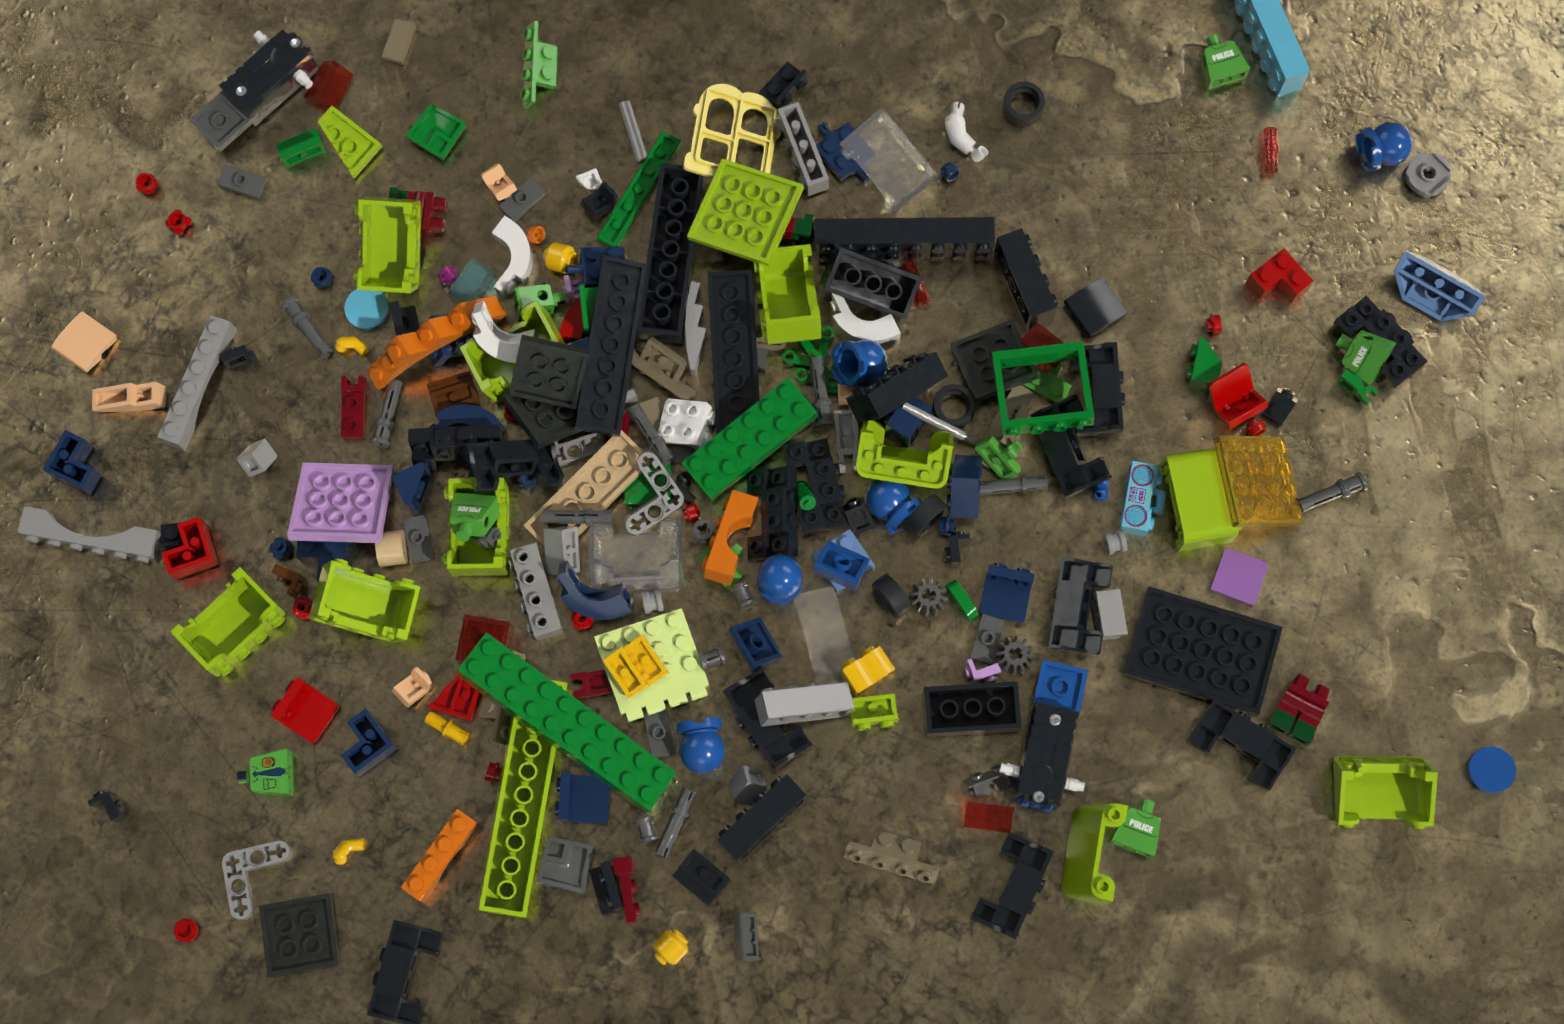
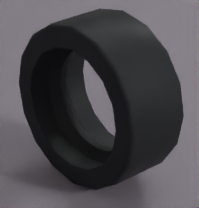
M1027 81L1011 85L1006 91L1003 100V113L1006 118L1019 126H1028L1037 122L1042 116L1045 106V97L1042 90L1034 83ZM1022 93L1031 95L1036 100V109L1030 114L1017 113L1011 107V100L1015 95Z
M950 384L944 386L936 393L932 412L935 417L960 429L971 422L975 413L976 401L968 388L957 384ZM952 394L963 397L967 403V411L963 417L950 419L942 413L941 402L946 396Z
M933 494L911 513L905 521V525L915 536H920L945 513L948 506L936 494Z
M885 573L872 583L875 594L895 618L899 619L912 609L907 595L889 574Z

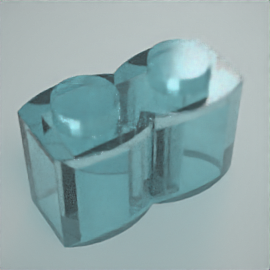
M472 258L447 294L450 299L458 304L484 298V294L488 290L491 291L497 282L496 273Z

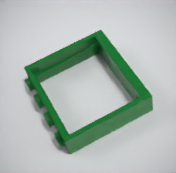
M1083 341L992 352L1002 436L1014 435V437H1017L1023 433L1036 435L1048 430L1061 432L1067 428L1076 427L1083 429V426L1094 425V411ZM1078 359L1086 411L1008 420L1001 368Z

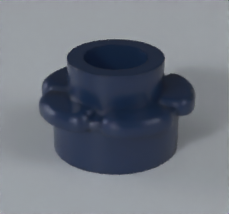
M947 162L944 164L940 174L942 179L951 182L957 178L961 172L958 168V163Z
M317 267L312 271L311 281L314 282V286L317 288L327 287L332 282V272L324 267Z
M522 475L517 478L520 484L518 487L523 486L526 490L537 484L535 475Z
M950 515L941 517L939 522L940 535L948 537L956 531V520L952 519Z
M278 537L270 544L269 549L273 553L274 558L284 559L291 554L292 543L288 539Z

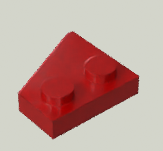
M456 675L454 680L442 690V693L433 702L431 701L428 704L427 708L472 721L480 692Z

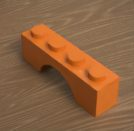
M732 490L730 498H725L722 510L725 511L723 517H718L715 527L718 530L717 535L712 536L709 543L710 555H705L702 563V569H705L704 578L731 586L738 565V555L730 549L727 539L734 531L751 527L757 511L759 497Z
M457 809L401 888L418 901L425 903L438 885L440 877L449 862L469 842L480 824Z

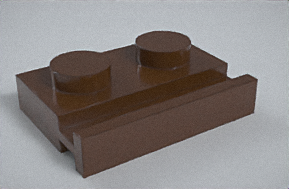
M470 371L426 384L435 414L455 405H474L480 403Z

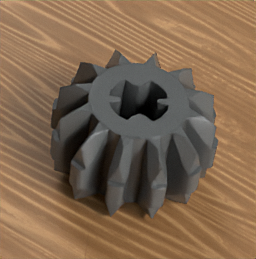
M929 578L928 584L925 583L924 579H920V586L913 584L912 589L915 592L909 593V597L914 599L911 601L912 607L918 605L916 609L917 614L922 609L925 610L924 617H928L929 611L934 616H937V608L943 611L945 609L943 603L948 602V597L943 596L947 589H939L941 581L933 585V578ZM925 593H928L929 596L933 595L931 602L928 599H923Z
M1018 636L1014 637L1013 643L1009 637H1006L1005 644H998V648L1001 651L995 652V656L1001 658L996 663L999 666L1005 664L1002 672L1005 673L1010 668L1012 676H1015L1016 669H1018L1020 674H1024V667L1030 669L1032 664L1029 661L1035 658V655L1028 654L1033 650V646L1025 648L1027 640L1023 639L1022 643H1018ZM1015 651L1018 652V658L1012 660L1010 658Z

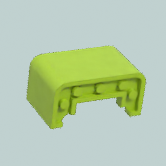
M379 197L359 199L358 203L355 204V216L359 217V221H363L359 229L360 237H363V246L359 248V258L362 259V265L354 272V283L357 284V290L412 293L418 289L420 279V200Z
M811 244L777 248L769 267L754 262L756 286L760 285L761 290H757L758 304H763V309H759L762 340L767 341L768 345L821 339V317L816 297Z
M537 300L523 307L521 316L524 321L515 323L511 329L506 331L517 334L535 329L540 339L565 344L549 312ZM475 338L467 340L460 349L482 392L493 401L502 402L503 394L510 391L515 363L506 362L491 356L479 346Z
M876 420L863 422L856 461V470L862 477L939 489L946 484L953 450L954 432H935L930 438L927 451L883 444L885 435L883 424Z
M1220 447L1167 455L1163 457L1159 464L1162 476L1167 475L1165 484L1168 483L1177 523L1175 530L1178 532L1179 540H1176L1178 552L1232 543L1238 536L1239 530H1242L1241 519L1236 516L1235 512L1237 500L1235 495L1231 494L1230 486H1232L1231 474L1226 472V452L1221 451Z
M469 478L448 479V486H445L444 496L451 506L455 493L497 496L500 515L493 526L499 528L501 532V538L493 543L496 547L495 550L488 546L486 549L481 547L472 537L468 541H460L452 531L450 514H448L447 522L448 527H451V536L447 537L448 551L443 554V566L447 567V572L452 576L508 575L509 487L504 478H499L497 490L481 492L474 491Z
M335 558L334 561L323 564L309 619L387 642L398 643L406 641L421 586L414 585L415 581L407 578L390 582L386 581V577L383 575L373 574L369 576L364 574L362 569L348 566V561Z
M241 567L231 574L235 579L233 584L228 582L226 584L228 588L194 620L189 618L187 620L190 623L189 625L187 624L182 627L180 624H177L170 631L197 661L216 677L228 675L238 660L245 659L250 654V649L256 643H262L267 638V633L273 627H279L285 620L283 609Z

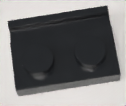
M695 849L690 852L672 875V877L708 906H710L712 901L730 881L727 875Z

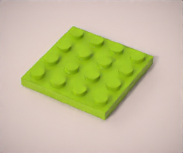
M721 159L687 238L690 241L769 267L804 186L801 183Z

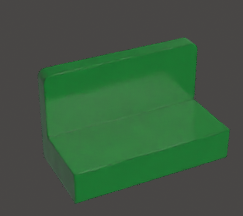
M316 128L276 144L279 151L278 154L286 168L326 151Z
M584 284L579 285L583 334H590L597 287L584 288Z

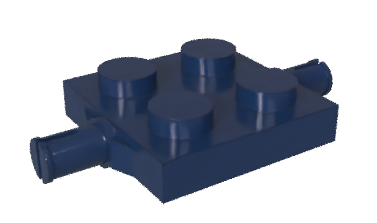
M822 122L817 129L825 137L816 144L822 161L840 181L857 173L864 183L867 182L871 175L864 169V166L875 157V153L848 122L833 131L828 128L825 122Z
M624 247L580 248L579 265H566V274H580L583 279L584 288L597 287L603 255L627 260Z

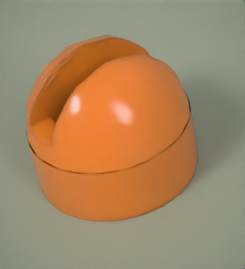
M529 227L526 235L527 240L531 243L541 244L545 238L543 227Z

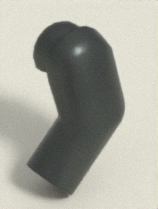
M683 471L677 475L675 483L683 494L684 502L691 504L697 498L689 491L690 474Z

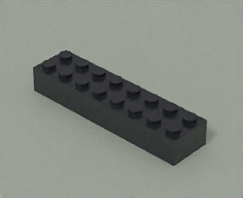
M664 163L660 165L646 261L647 269L637 326L638 339L649 340L654 337L660 342L683 343L686 306L697 244L688 240L687 235L703 201L706 176L686 171L682 165Z
M994 217L815 219V260L828 262L834 244L838 243L878 259L886 260L893 257V259H908L909 261H920L921 259L942 261L948 258H953L954 261H963L966 258L984 261L992 258L995 245Z

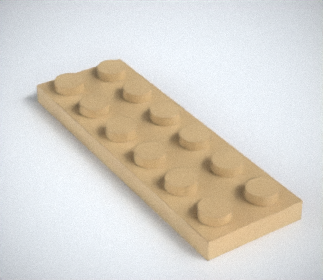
M621 430L620 437L613 436L523 526L543 546V528L577 526L579 536L588 527L586 524H544L542 519L543 510H586V508L605 510L642 473L638 466L637 458L643 451ZM647 456L643 457L644 462L642 465L647 464L649 466L652 460Z

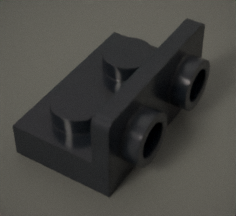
M787 61L759 91V95L766 98L777 110L787 106L793 100V95L798 90L802 91L807 85V71L804 69L800 71Z
M399 301L389 302L396 336L416 332L420 328L417 310L414 305L401 307Z
M610 861L600 863L601 866L589 870L602 915L624 909L613 865Z

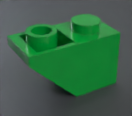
M1200 337L1196 344H1192L1190 357H1193L1192 365H1188L1186 378H1189L1188 386L1209 390V383L1220 377L1222 362L1205 338Z

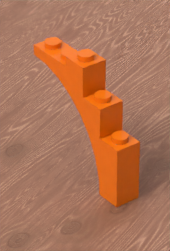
M491 296L459 303L448 315L428 319L416 332L396 336L385 347L386 352L366 370L376 388H384L399 374L432 352L457 339L474 333L475 325L472 321L471 313H473L475 303L485 302L496 325L507 315L498 298Z

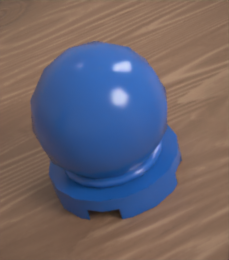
M1386 122L1374 130L1370 127L1359 129L1360 133L1356 134L1357 154L1362 153L1365 163L1361 165L1367 172L1379 170L1382 164L1385 166H1395L1405 161L1412 152L1413 139L1410 131L1404 125L1396 122Z
M868 339L856 342H840L833 348L830 356H834V367L831 368L834 379L840 385L855 386L860 383L868 384V380L879 374L881 376L884 375L888 364L885 349L878 342Z
M876 479L871 483L866 493L868 509L878 519L887 521L885 529L891 535L898 532L896 527L902 522L905 524L911 513L923 503L919 497L911 499L909 488L906 484Z
M782 554L772 555L765 559L758 567L756 575L758 591L769 603L776 605L788 604L800 594L803 584L802 571L798 563L791 557Z
M708 717L705 718V723L694 724V719L676 723V734L683 736L679 744V755L682 763L690 771L698 774L710 773L717 769L725 753L723 739L716 733L723 728L721 718Z

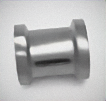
M699 520L693 527L696 541L700 544L709 543L711 537L715 535L713 525L708 520ZM704 528H707L708 533H704L701 536L699 530L703 531Z
M748 581L738 583L729 589L735 595L739 604L737 606L739 611L750 608L757 603V600L752 597L748 588Z
M717 645L716 649L704 653L698 652L704 672L708 671V668L719 664L726 665L720 645ZM717 656V658L707 661V659Z
M653 816L633 822V826L637 827L640 845L659 839V835H656L652 823L654 820Z

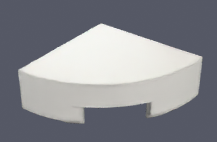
M596 168L576 176L578 183L590 191H598L602 183Z

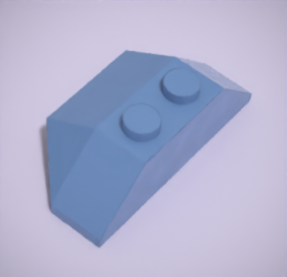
M1405 251L1394 269L1402 300L1441 322L1473 316L1486 297L1485 294L1465 279L1433 261L1409 251Z

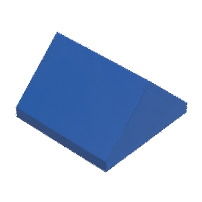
M828 541L814 564V573L856 592L870 559Z

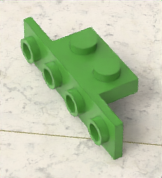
M535 20L525 28L523 33L525 48L522 53L524 69L521 78L524 82L521 100H523V109L526 110L536 101V86L548 89L556 87L557 46L538 42V21Z

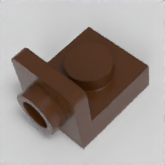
M275 564L272 573L277 576L276 580L285 585H290L287 594L296 599L297 595H300L305 588L306 583L304 581L306 578L299 573Z

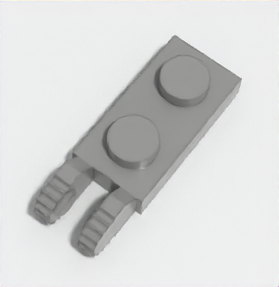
M851 409L834 410L837 456H839L840 473H845L846 469L844 455H853L852 469L854 472H857L856 461L859 448L857 421Z

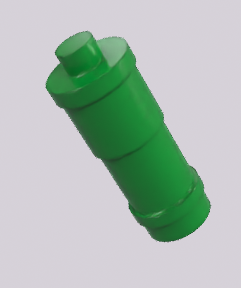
M803 480L798 481L797 496L800 507L803 510H811L815 507L816 500L810 491L809 485Z

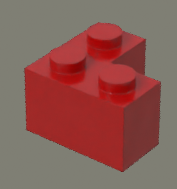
M1283 248L1250 274L1245 284L1259 299H1262L1277 287L1292 303L1310 288L1314 280Z
M196 517L177 524L183 546L162 552L167 573L176 580L219 565L207 523L202 518Z

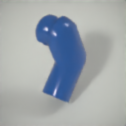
M1107 480L1094 487L1093 495L1097 501H1104L1109 495V482Z

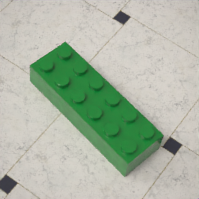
M788 377L684 460L682 465L713 502L818 417V413Z

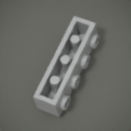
M799 102L779 108L778 119L775 120L779 132L783 131L785 138L783 142L786 151H791L793 156L790 158L794 171L798 170L801 176L798 177L799 183L803 184L808 196L828 190L829 178Z
M537 543L510 550L511 557L508 558L511 571H516L518 579H515L514 583L517 592H522L524 600L520 601L523 614L528 613L530 622L526 623L529 635H534L535 639L539 641L562 634L563 629Z
M831 681L825 685L811 683L800 688L791 685L782 690L767 688L762 690L754 700L761 727L846 717L854 709L848 682L839 683V681Z

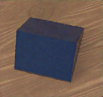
M423 462L392 475L404 504L413 516L418 515L433 476L427 465Z
M760 617L728 629L730 638L751 673H754L761 667L765 668L783 657Z

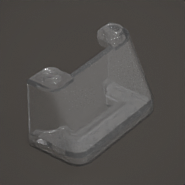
M883 109L876 111L839 143L843 147L840 150L848 160L852 158L883 193L885 199L882 202L889 211L894 209L895 212H898L940 178L901 128Z
M681 519L665 520L659 525V532L641 533L638 535L614 534L613 528L608 524H592L589 529V570L592 588L603 590L623 583L629 594L642 593L643 591L654 592L655 589H660L661 592L682 589L684 586V562Z

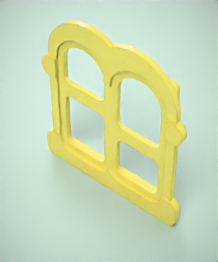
M716 84L708 87L701 95L699 104H696L693 108V115L696 117L691 149L686 154L683 162L684 170L713 179L719 165L700 158L703 139L708 138L726 144L728 146L726 160L735 162L739 139H744L763 146L760 171L770 174L775 141L780 137L775 121L778 119L776 108L763 96L752 92L742 93L731 85ZM714 99L728 101L734 110L730 135L709 130L705 126L708 107ZM755 109L765 115L767 119L765 136L744 131L741 128L742 118L747 110Z

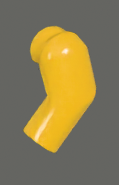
M355 336L339 337L335 344L336 351L340 353L345 352L347 348H353L360 355L364 356L370 349Z
M364 839L342 841L332 853L334 863L343 865L346 863V856L350 851L364 850Z

